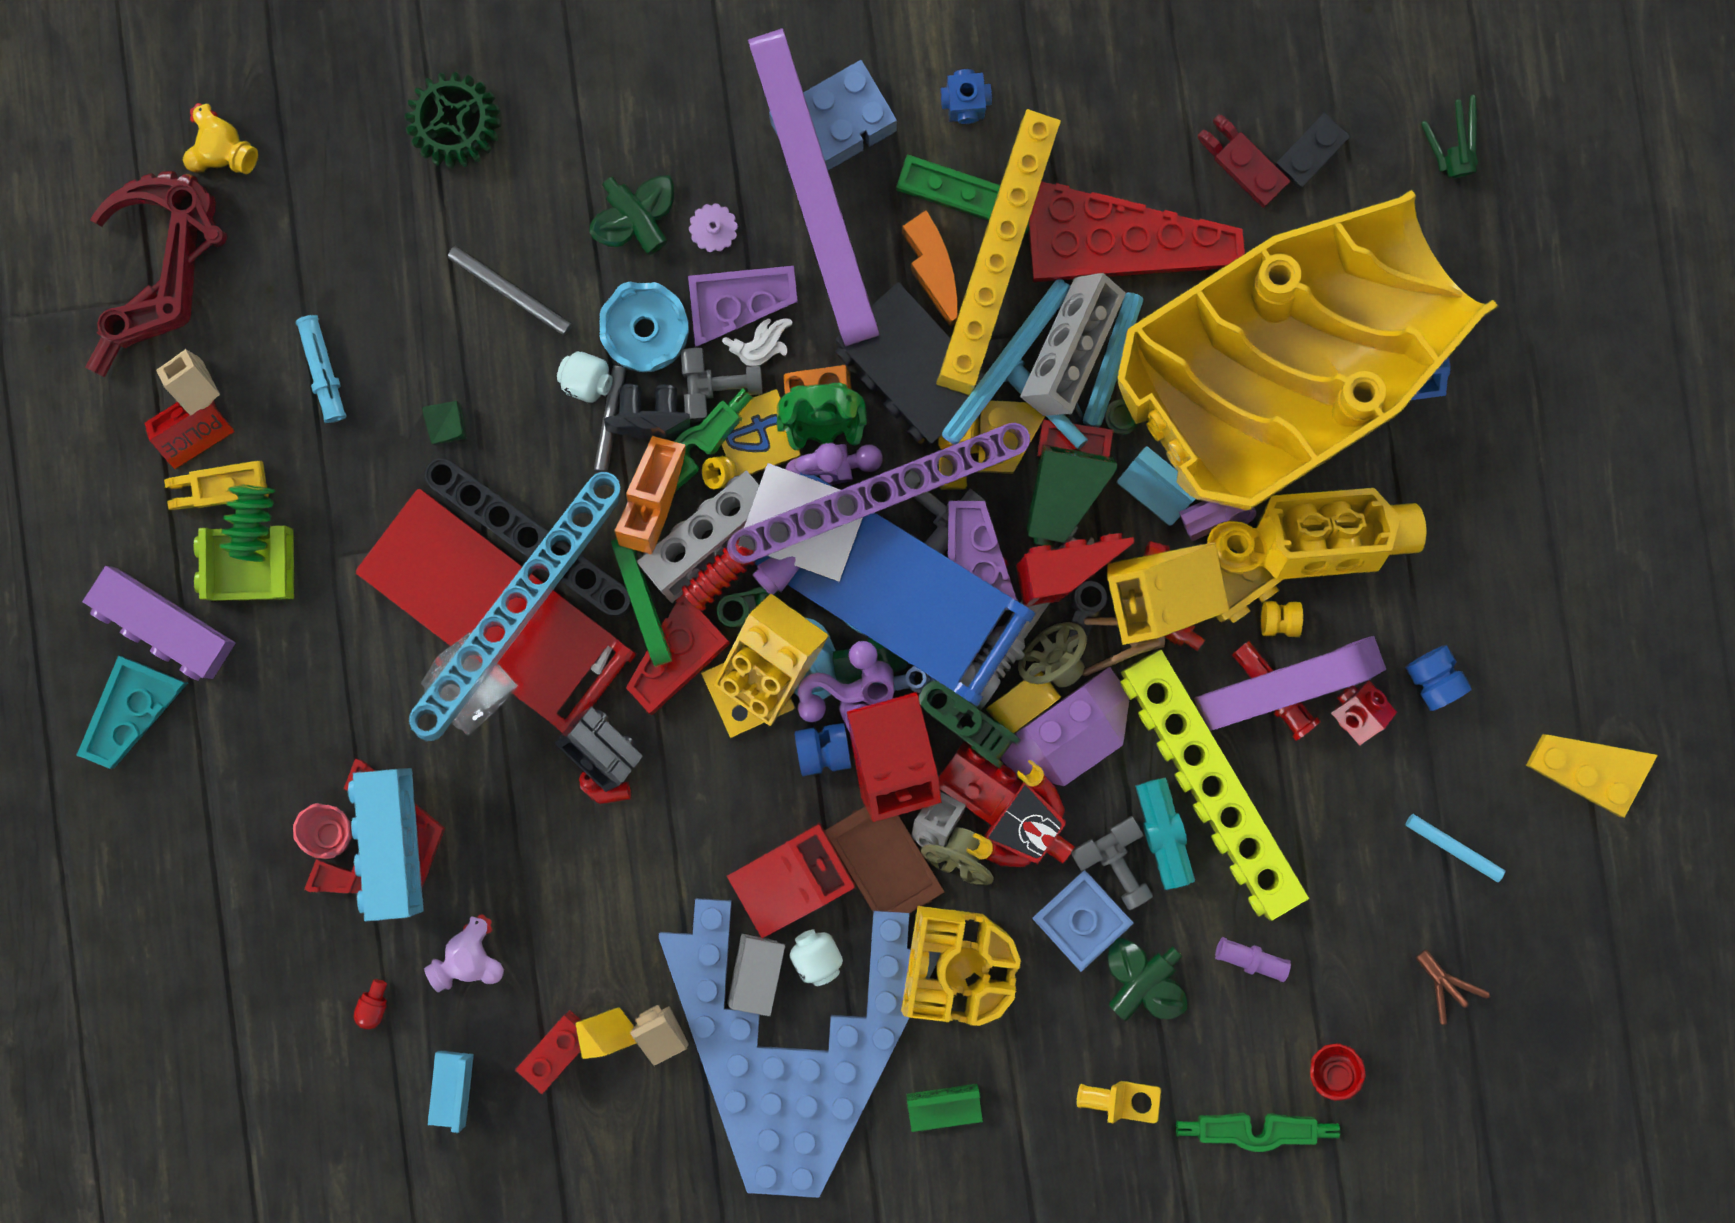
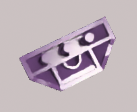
M1110 666L1013 733L1021 739V742L1018 745L1011 744L1001 758L1003 763L1011 768L1016 775L1018 771L1023 775H1028L1032 771V765L1028 761L1032 760L1042 768L1044 775L1052 784L1065 786L1123 746L1129 698Z

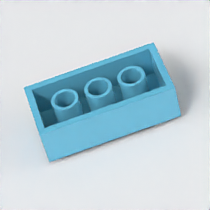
M412 768L353 773V781H349L348 793L350 802L355 803L356 817L352 818L351 830L354 840L358 839L359 854H356L354 858L355 873L357 876H361L362 891H359L357 895L359 912L364 913L365 921L405 918L421 913L424 910Z

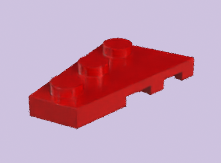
M683 594L676 599L677 603L669 617L665 618L661 625L673 661L655 667L647 650L626 687L650 715L658 711L730 644L704 613L696 609Z

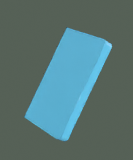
M1147 446L1117 480V484L1169 526L1173 525L1180 517L1179 512L1186 509L1195 500L1176 482L1178 471Z
M437 1051L435 1053L428 1125L451 1127V1132L459 1133L466 1126L474 1054Z

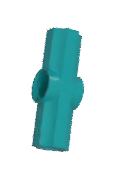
M1166 778L1135 785L1145 819L1143 823L1145 836L1151 853L1155 854L1164 889L1178 888L1195 882L1185 847L1187 844L1185 829L1180 815L1175 812Z

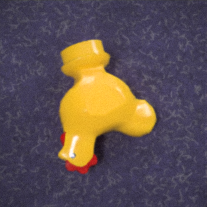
M197 103L195 107L190 109V121L197 123L199 130L195 145L185 152L182 159L185 168L191 172L200 173L204 172L208 167L221 168L229 164V167L234 172L250 173L257 163L258 150L247 141L239 142L238 133L234 126L220 119L218 114L211 110L209 104Z

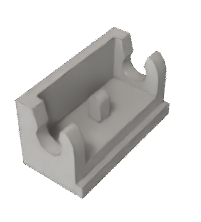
M741 934L727 1004L731 1009L771 1016L785 949L784 944L777 943L776 940Z

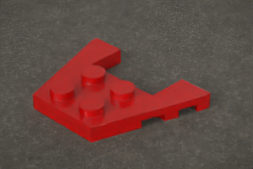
M355 759L344 789L348 790L349 781H353V773L376 770L365 761ZM415 803L421 886L423 888L445 827ZM316 859L304 890L309 892L358 893L362 891L361 876L356 875L354 866L352 871L322 859Z

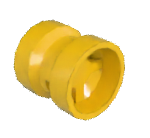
M1276 601L1263 602L1261 612V632L1263 636H1275L1277 633H1284L1287 637H1300L1303 624L1301 602H1289L1286 605H1279Z

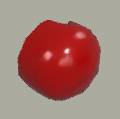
M1340 1043L1325 1045L1311 1059V1082L1317 1092L1323 1097L1334 1101L1348 1100L1362 1089L1365 1080V1066L1353 1048Z

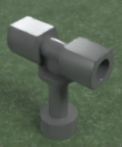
M702 348L681 350L682 374L684 378H687L688 394L684 395L685 413L690 414V423L703 422L708 416L707 399L714 398V391L744 388L748 389L750 395L763 394L761 366L746 367V375L712 377V371L705 370Z
M910 471L904 478V482L910 489H917L920 485V477L916 472ZM969 489L960 501L985 500L975 491ZM928 491L914 498L937 517L933 523L938 528L927 539L925 544L943 555L948 550L949 503L945 506Z
M1132 816L1111 827L1110 830L1112 832L1096 842L1090 839L1071 852L1081 871L1099 861L1103 866L1108 864L1112 866L1127 892L1121 898L1128 910L1145 903L1153 897L1146 883L1138 885L1123 859V856L1128 853L1125 846L1144 836Z

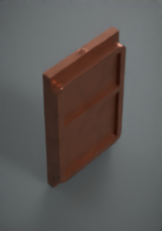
M864 806L860 810L853 811L850 816L825 830V833L873 912L911 913L918 906L930 903L934 898L944 893L899 815L873 822Z

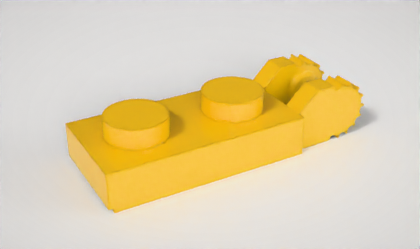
M262 461L191 471L189 475L164 480L165 488L179 489L186 486H191L193 496L174 498L167 501L169 510L193 507L203 508L226 504V501L237 500L238 496L229 492L228 487L239 486L240 484L267 488Z

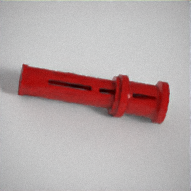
M1250 640L1232 654L1233 658L1244 668L1250 678L1273 671L1251 644ZM1301 702L1274 710L1273 713L1276 717H1281L1294 733L1292 737L1295 741L1302 738L1321 722L1318 717L1313 718Z

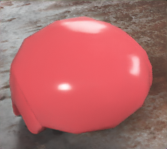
M315 803L299 812L293 824L294 840L301 850L314 858H334L343 853L352 838L351 821L337 807Z

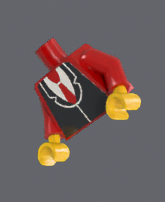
M1028 761L1032 765V771L1028 775H1023L1020 771L1017 772L1022 783L1016 795L995 823L990 826L984 837L976 833L973 834V837L978 839L980 844L973 851L967 848L966 851L969 854L1000 866L1026 867L1031 862L1038 864L1045 853H1048L1062 864L1069 857L1075 846L1058 835L1066 824L1062 818L1065 808L1056 787L1044 775L1042 768L1034 761Z

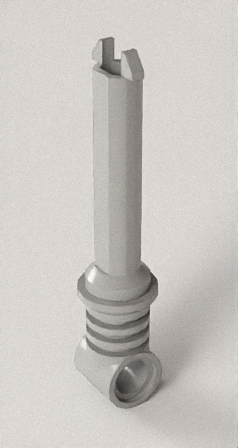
M1075 527V529L1072 531V533L1067 538L1065 543L1076 540L1072 536L1077 531L1078 527ZM1090 538L1087 545L1094 544V539ZM1062 543L1059 549L1065 547V543ZM1050 603L1027 607L1034 611L1036 615L1031 622H1026L981 693V696H983L978 706L974 705L978 710H982L1000 685L1001 681L998 677L1004 678L1006 675L1003 670H1010L1011 666L1008 663L1014 664L1016 660L1024 658L1025 654L1022 652L1025 648L1024 639ZM1014 612L1003 626H997L990 633L984 643L987 648L981 647L980 653L982 655H976L975 660L977 662L973 661L960 681L962 684L969 687L1014 616Z

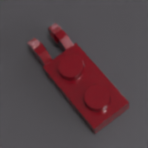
M1219 114L1213 119V123L1230 143L1223 149L1220 142L1207 130H1202L1197 135L1198 140L1215 157L1214 160L1261 207L1265 208L1290 183V180L1242 132L1238 133L1235 126Z

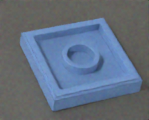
M1085 870L1032 918L1080 971H1083L1133 924L1129 917Z

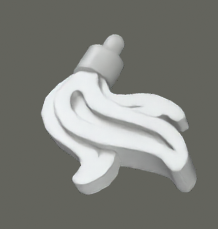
M766 319L757 327L755 337L750 343L745 344L736 338L733 341L727 337L723 338L722 341L730 347V352L739 356L745 365L751 367L759 366L777 353L783 356L787 354L786 345L779 342L778 339L785 328L792 325L793 321L791 319H780L767 329L771 319Z

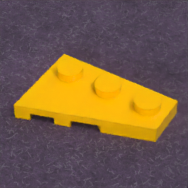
M1542 734L1526 766L1618 817L1625 818L1658 755Z

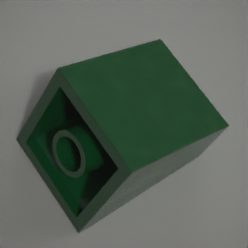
M1042 444L1026 526L1028 536L1034 538V543L1051 545V547H1055L1056 541L1065 543L1115 473L1117 463L1113 457Z

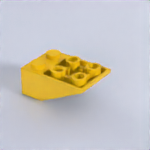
M1215 542L1108 564L1107 577L1123 645L1160 638L1229 611Z
M770 594L748 615L713 685L771 726L817 659L829 635L777 597Z

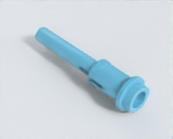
M1023 360L1018 362L1004 381H1008L1020 394L1030 376V373L1024 367ZM1064 414L1046 416L1078 450L1088 442V439Z

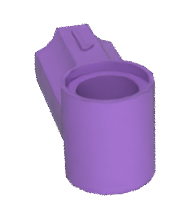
M1202 501L1180 511L1179 515L1189 537L1194 541L1210 534L1213 528L1223 522L1238 521L1248 524L1255 518L1256 510L1254 507L1250 510H1243Z

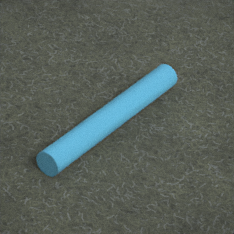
M1415 814L1408 818L1405 825L1494 881L1499 882L1505 874L1504 869Z

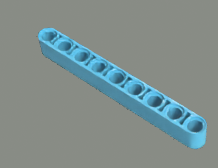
M600 472L590 478L414 707L410 714L409 723L419 738L425 741H433L443 735L617 507L620 501V484L613 474ZM608 485L614 490V493L610 498L601 499L594 494L596 488ZM580 513L589 514L593 518L591 524L586 527L576 526L573 523V519ZM565 541L571 546V549L566 555L558 556L551 551L552 546L556 542ZM538 569L547 571L549 574L548 580L543 584L532 583L529 577L533 571ZM514 598H522L527 602V607L523 612L512 613L507 609L508 603ZM497 626L505 630L503 639L498 642H490L485 638L487 630L491 627ZM472 655L481 657L483 664L477 671L469 672L463 668V663L467 657ZM449 684H455L460 688L459 696L453 701H445L441 698L442 689ZM434 714L437 716V724L432 730L423 731L419 729L418 721L423 715Z

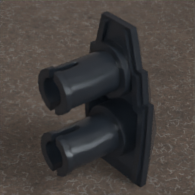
M634 384L622 385L619 390V414L604 418L606 431L629 435L642 440H651L652 436L675 441L680 434L691 428L690 414L676 412L677 388L672 385H659L655 388V411H641L642 388Z

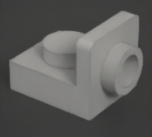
M940 792L942 803L922 808L915 819L911 835L912 839L921 847L928 844L946 847L948 838L962 817L966 805Z

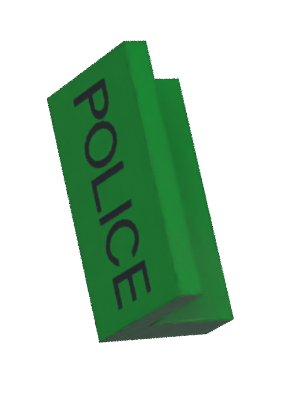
M977 1084L906 1094L912 1132L983 1122Z

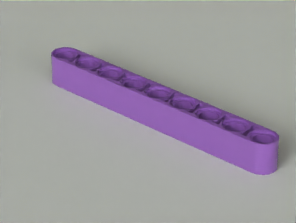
M783 28L749 39L750 49L845 346L879 336L875 317Z
M1019 423L1006 424L741 529L729 539L727 544L728 554L737 563H750L1013 458L1028 448L1030 443L1029 432L1026 427ZM1005 432H1012L1017 437L1018 445L1015 450L1005 446L1003 442ZM973 445H979L984 449L986 456L983 463H978L972 459L970 450ZM942 457L947 458L952 463L953 471L950 476H944L938 470L937 463ZM906 471H914L920 477V485L917 489H910L905 484L904 475ZM873 484H881L886 488L887 499L885 502L880 503L872 498L871 487ZM840 497H848L854 503V512L851 516H845L839 512L837 502ZM807 510H814L820 515L821 525L818 529H810L805 525L803 517ZM780 523L786 527L788 536L785 542L778 543L771 538L769 531L772 524ZM745 536L753 541L754 552L752 555L742 556L738 553L735 545L739 537Z

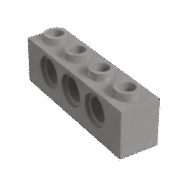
M1104 273L1074 278L1020 395L1023 400L1043 416L1072 414L1126 295Z
M747 470L740 476H735L729 480L725 488L714 498L704 501L699 506L698 511L690 518L675 525L671 533L660 543L656 544L653 554L644 553L643 557L637 561L671 603L683 594L681 588L683 585L689 586L691 584L690 579L699 576L698 571H705L708 562L714 563V557L717 554L720 556L723 554L722 549L727 547L731 536L744 529L759 488V484ZM740 507L736 515L728 516L732 509ZM713 529L712 534L708 538L701 539L706 531ZM685 552L682 560L674 562L678 554Z

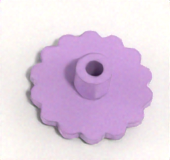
M706 204L702 209H697L695 216L690 218L691 226L689 227V232L692 234V241L698 243L700 249H706L708 252H713L714 250L721 252L724 247L731 246V240L736 238L735 231L738 225L734 222L735 216L729 213L727 207H720L719 204H713L712 206Z

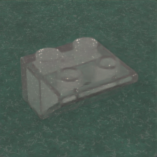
M470 632L437 656L421 682L425 693L471 635ZM477 655L469 656L465 659L463 668L469 672L477 671L481 668L483 659ZM496 664L453 720L452 724L456 728L462 729L467 736L470 735L509 698L517 685ZM455 684L445 686L441 691V698L445 701L455 700L460 694L459 686Z

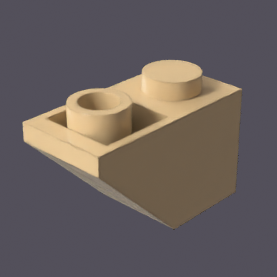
M186 349L156 370L165 389L190 416L199 409L208 407L220 395L203 361L199 356Z
M656 1005L639 1015L640 1017L635 1019L637 1024L631 1030V1034L653 1066L687 1049L689 1043L670 1006L661 1010L659 1005Z

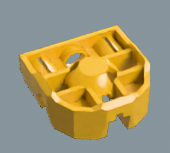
M918 906L901 1007L903 1016L950 1022L955 1019L959 1022L981 1026L1000 1018L1015 999V973L1020 968L1021 960L1013 939L984 914ZM971 919L979 922L976 943L963 941L965 920ZM929 951L940 953L936 964L937 979L926 978L929 967ZM992 966L1008 968L1006 981L990 980L989 968H992ZM973 973L980 976L974 984L967 986L966 978L970 977ZM957 993H963V996H967L965 1012L951 1010L953 997Z

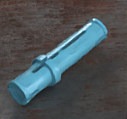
M304 316L296 320V326L299 329L314 381L311 385L312 391L318 395L324 423L343 420L347 415L344 412L338 391L341 385L339 378L334 377L318 322V316Z

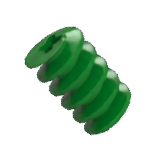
M245 484L228 487V491L237 495L238 498L237 500L226 501V505L236 511L235 514L224 515L223 519L232 523L233 528L222 529L221 533L231 538V542L221 543L219 547L229 552V556L232 558L263 562L265 557L256 551L267 548V543L258 537L268 535L269 529L260 523L270 521L272 516L262 509L274 505V501L266 497L265 494L274 493L276 490Z

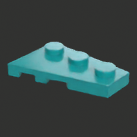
M118 656L77 756L109 769L115 768L188 682L124 656Z

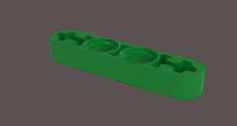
M617 538L612 539L611 544L651 660L655 667L673 661L643 571L637 563L636 551L619 546Z

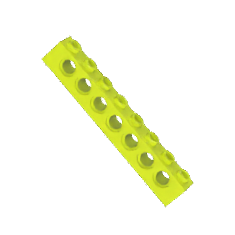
M1158 650L1123 670L1121 674L1124 679L1120 681L1122 688L1130 700L1136 698L1142 710L1138 712L1139 717L1148 730L1154 728L1161 741L1156 743L1159 751L1167 762L1172 759L1179 772L1174 774L1184 792L1190 790L1195 797L1197 803L1193 804L1194 810L1203 823L1209 821L1214 829L1215 834L1211 838L1221 854L1227 852L1234 864L1229 868L1240 885L1246 883L1252 896L1248 897V900L1258 916L1264 914L1266 918L1274 920L1308 900L1309 897L1163 651ZM1153 683L1161 685L1165 692L1164 699L1158 704L1152 703L1147 697V690ZM1171 714L1178 715L1183 722L1182 730L1175 735L1169 733L1165 726L1166 719ZM1195 745L1200 749L1201 758L1197 764L1191 766L1184 759V751L1188 746ZM1208 776H1214L1219 782V790L1213 796H1207L1202 789V783ZM1227 807H1233L1237 812V821L1230 827H1225L1221 822V813ZM1246 838H1251L1256 845L1255 852L1252 856L1244 858L1239 852L1240 843ZM1270 869L1274 875L1273 884L1266 889H1262L1258 884V875L1261 871Z

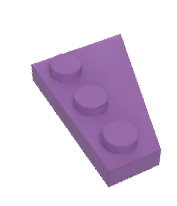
M794 266L688 276L695 347L798 302Z
M949 501L948 558L1017 601L985 501Z

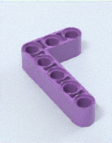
M1371 636L1347 644L1330 653L1195 697L1194 701L1209 731L1358 684L1385 671L1386 667L1375 636Z

